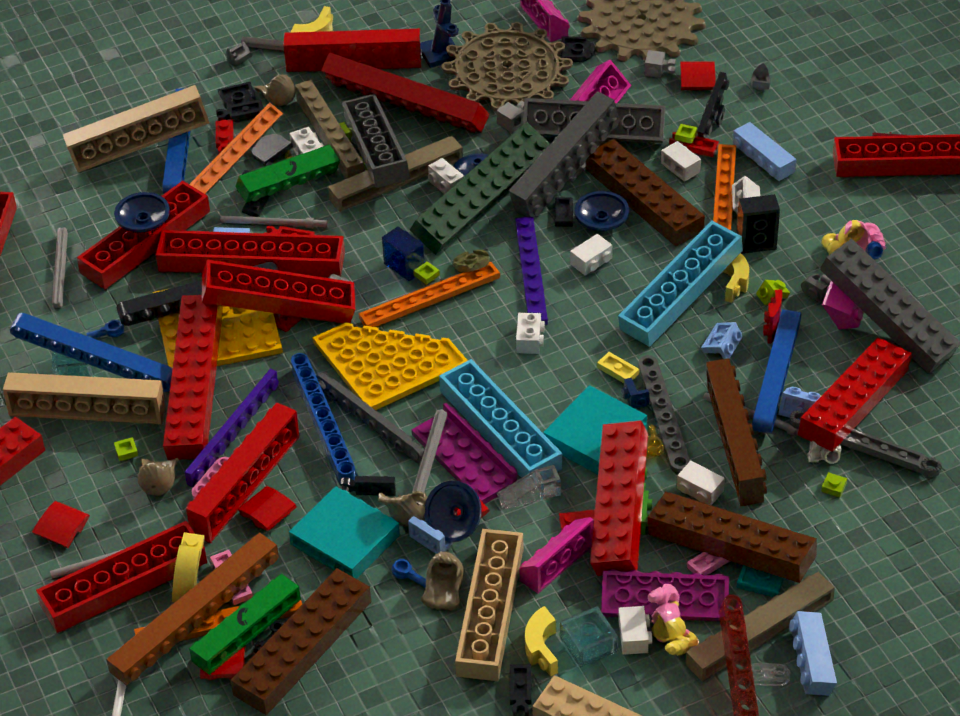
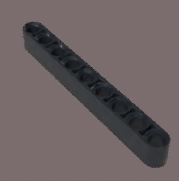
M274 262L252 266L278 270ZM202 280L120 302L116 307V311L121 324L131 326L180 312L182 296L202 295Z

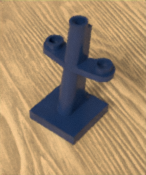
M440 0V5L435 6L433 9V17L436 23L434 38L421 42V54L429 68L455 60L446 51L447 46L455 45L451 37L457 36L459 28L450 22L452 9L450 0Z

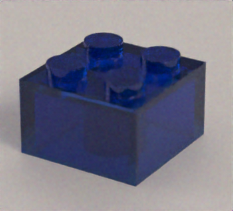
M398 226L382 237L384 264L407 281L414 279V270L425 263L423 243Z

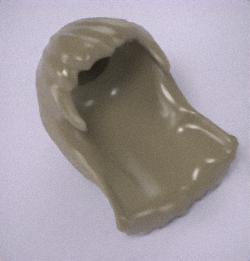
M283 74L277 75L268 84L254 86L257 92H261L275 106L289 104L293 101L296 94L291 78Z
M178 458L164 462L141 459L142 466L138 473V484L141 489L148 495L160 496L166 494L174 484V468L177 465Z
M413 491L412 494L398 495L397 498L385 496L383 493L378 494L379 503L387 506L390 516L399 522V525L409 527L408 520L413 516L425 521V503L428 498L426 493Z
M440 551L429 562L426 573V588L421 601L431 609L452 611L459 606V590L464 570L461 561L450 552Z

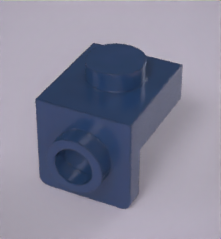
M632 378L624 379V387L621 388L623 399H627L629 406L637 408L649 405V390L637 391Z

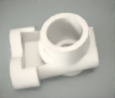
M812 441L810 442L808 462L818 463L819 460H825L829 464H834L840 459L841 446L839 445L831 452Z

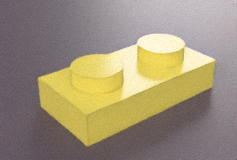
M610 352L597 362L598 369L624 383V379L632 378L634 380L639 375L637 367Z

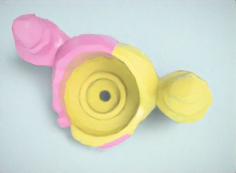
M858 220L849 221L840 230L839 234L827 233L823 236L821 242L829 255L851 238L864 251L867 245L873 241L880 243L883 250L886 249L883 234L878 226Z
M664 584L662 588L658 587L648 594V601L659 605L652 615V620H650V623L654 624L652 626L653 635L660 642L672 641L665 646V650L671 655L679 656L685 654L692 646H697L699 644L698 637L686 629L685 623L680 617L678 607L679 594L676 588L671 584Z

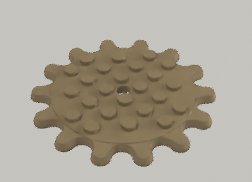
M586 0V5L593 10L582 11L577 17L579 22L590 24V26L582 29L581 37L598 39L599 41L595 45L596 52L603 53L607 50H616L619 61H627L633 55H640L646 61L648 50L665 52L670 57L680 56L678 45L698 44L697 36L691 33V31L702 30L706 27L704 19L693 16L702 11L700 3H687L684 0Z
M513 22L507 30L499 29L494 23H487L483 34L479 35L471 31H464L462 33L464 45L447 46L446 51L448 55L454 57L455 60L443 63L441 68L446 74L456 75V78L448 83L451 90H467L469 93L466 95V99L475 102L488 100L491 102L492 109L496 111L508 102L516 105L521 101L524 102V98L553 99L554 93L550 88L566 87L568 85L569 78L559 72L571 69L573 61L569 58H560L558 56L565 49V44L559 41L554 43L546 42L544 40L547 36L545 29H537L532 33H527L523 31V24L520 22Z

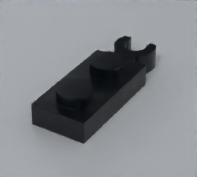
M260 99L227 106V110L218 109L216 110V116L218 121L230 119L235 122L255 118L264 108Z
M355 476V480L341 478L342 490H346L349 493L355 491L356 495L378 496L379 493H383L385 496H396L395 477Z
M531 664L510 665V705H513V716H517V711L523 710L525 716H529L528 705H532Z

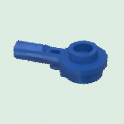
M873 241L867 245L865 252L873 259H879L883 254V248L880 243Z
M111 320L105 323V326L99 330L86 334L93 339L105 335L118 337L124 332V325L119 320Z
M398 559L395 561L391 572L396 578H409L426 588V579L412 570V565L407 560Z

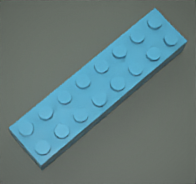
M711 220L618 315L620 330L650 347L743 251L742 236Z
M472 359L439 375L440 392L480 435L492 445L496 452L501 454L510 466L515 467L518 475L529 487L562 469V452Z

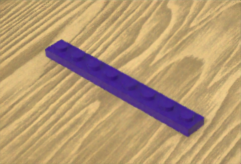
M515 218L527 313H541V321H545V325H548L534 218Z
M273 369L268 370L186 469L185 478L188 486L194 487L217 458L225 452L230 442L235 440L240 430L245 428L249 419L257 413L262 403L267 401L271 392L277 389L279 384L277 371Z

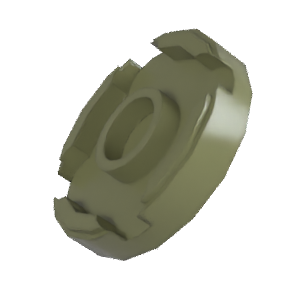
M473 250V253L470 254L469 252H463L457 255L453 260V265L456 271L471 272L488 265L490 258L488 252L484 250Z

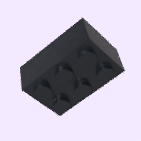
M775 194L739 198L737 234L742 236L743 251L741 254L777 250L780 207Z

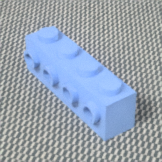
M751 122L733 130V144L736 145V148H739L747 157H750L775 179L780 181L795 173L796 158Z
M797 611L794 618L790 620L789 630L793 634V648L797 653V666L800 667L801 684L804 686L805 694L830 696L837 681L822 614Z

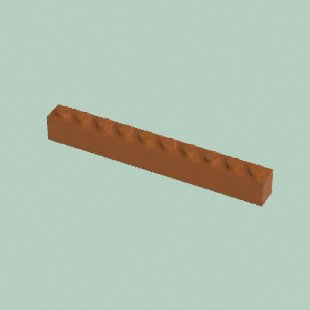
M259 532L108 657L106 661L109 672L126 686L136 680L148 667L153 666L161 656L167 654L179 641L184 640L192 630L198 628L210 615L215 614L223 604L229 602L236 593L243 590L255 577H259L267 567L273 565L279 558L277 544Z

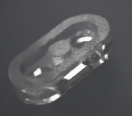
M753 663L747 668V680L753 685L783 686L790 680V669L780 663Z

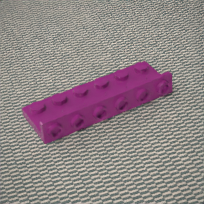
M448 403L443 404V410L447 412V418L435 459L457 481L471 486L484 504L517 486L518 473L515 467L510 466L504 457L498 454L492 445L486 442L480 433L474 430L469 422L458 414L454 407H451ZM434 417L411 429L412 436L424 448L426 447Z
M615 569L603 571L601 616L618 617L620 607L644 606L645 614H649V618H652L654 611L659 605L649 602L648 594L658 587L662 588L664 584H671L679 594L678 607L682 620L728 622L729 576L722 574L703 575L701 573L682 574L680 572L667 574L658 571L643 573L637 570L619 572Z

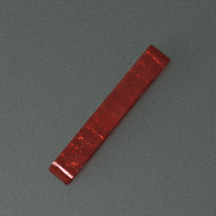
M730 594L724 598L719 608V617L734 716H759L743 605L738 596ZM727 606L733 607L734 610L729 609ZM729 625H733V626H735L737 629H733V628H731ZM732 645H737L740 649H736ZM735 665H740L743 669H739ZM738 685H743L746 689H741ZM741 705H746L749 710L744 709Z

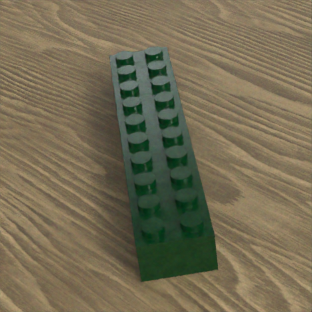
M526 122L421 214L411 226L410 231L436 255L511 188L546 150L550 143Z

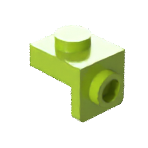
M765 279L756 295L764 305H768L771 297H774L775 290H782V298L785 299L788 298L790 292L782 281Z

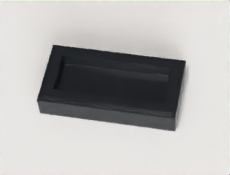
M572 197L555 198V227H573Z

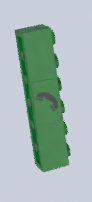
M329 144L240 175L235 187L246 203L257 201L261 197L271 196L281 190H288L292 186L302 185L306 181L316 180L326 174H333L337 171L340 159Z
M283 574L271 580L267 586L256 592L251 599L240 605L235 612L225 617L220 624L209 630L199 641L193 643L189 648L191 661L210 675L301 600L299 586Z

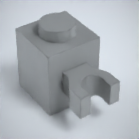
M648 50L644 76L661 78L663 71L674 74L675 67L671 66H675L676 59L665 60V52Z
M508 102L496 110L497 124L511 133L523 125L524 102H519L517 106Z

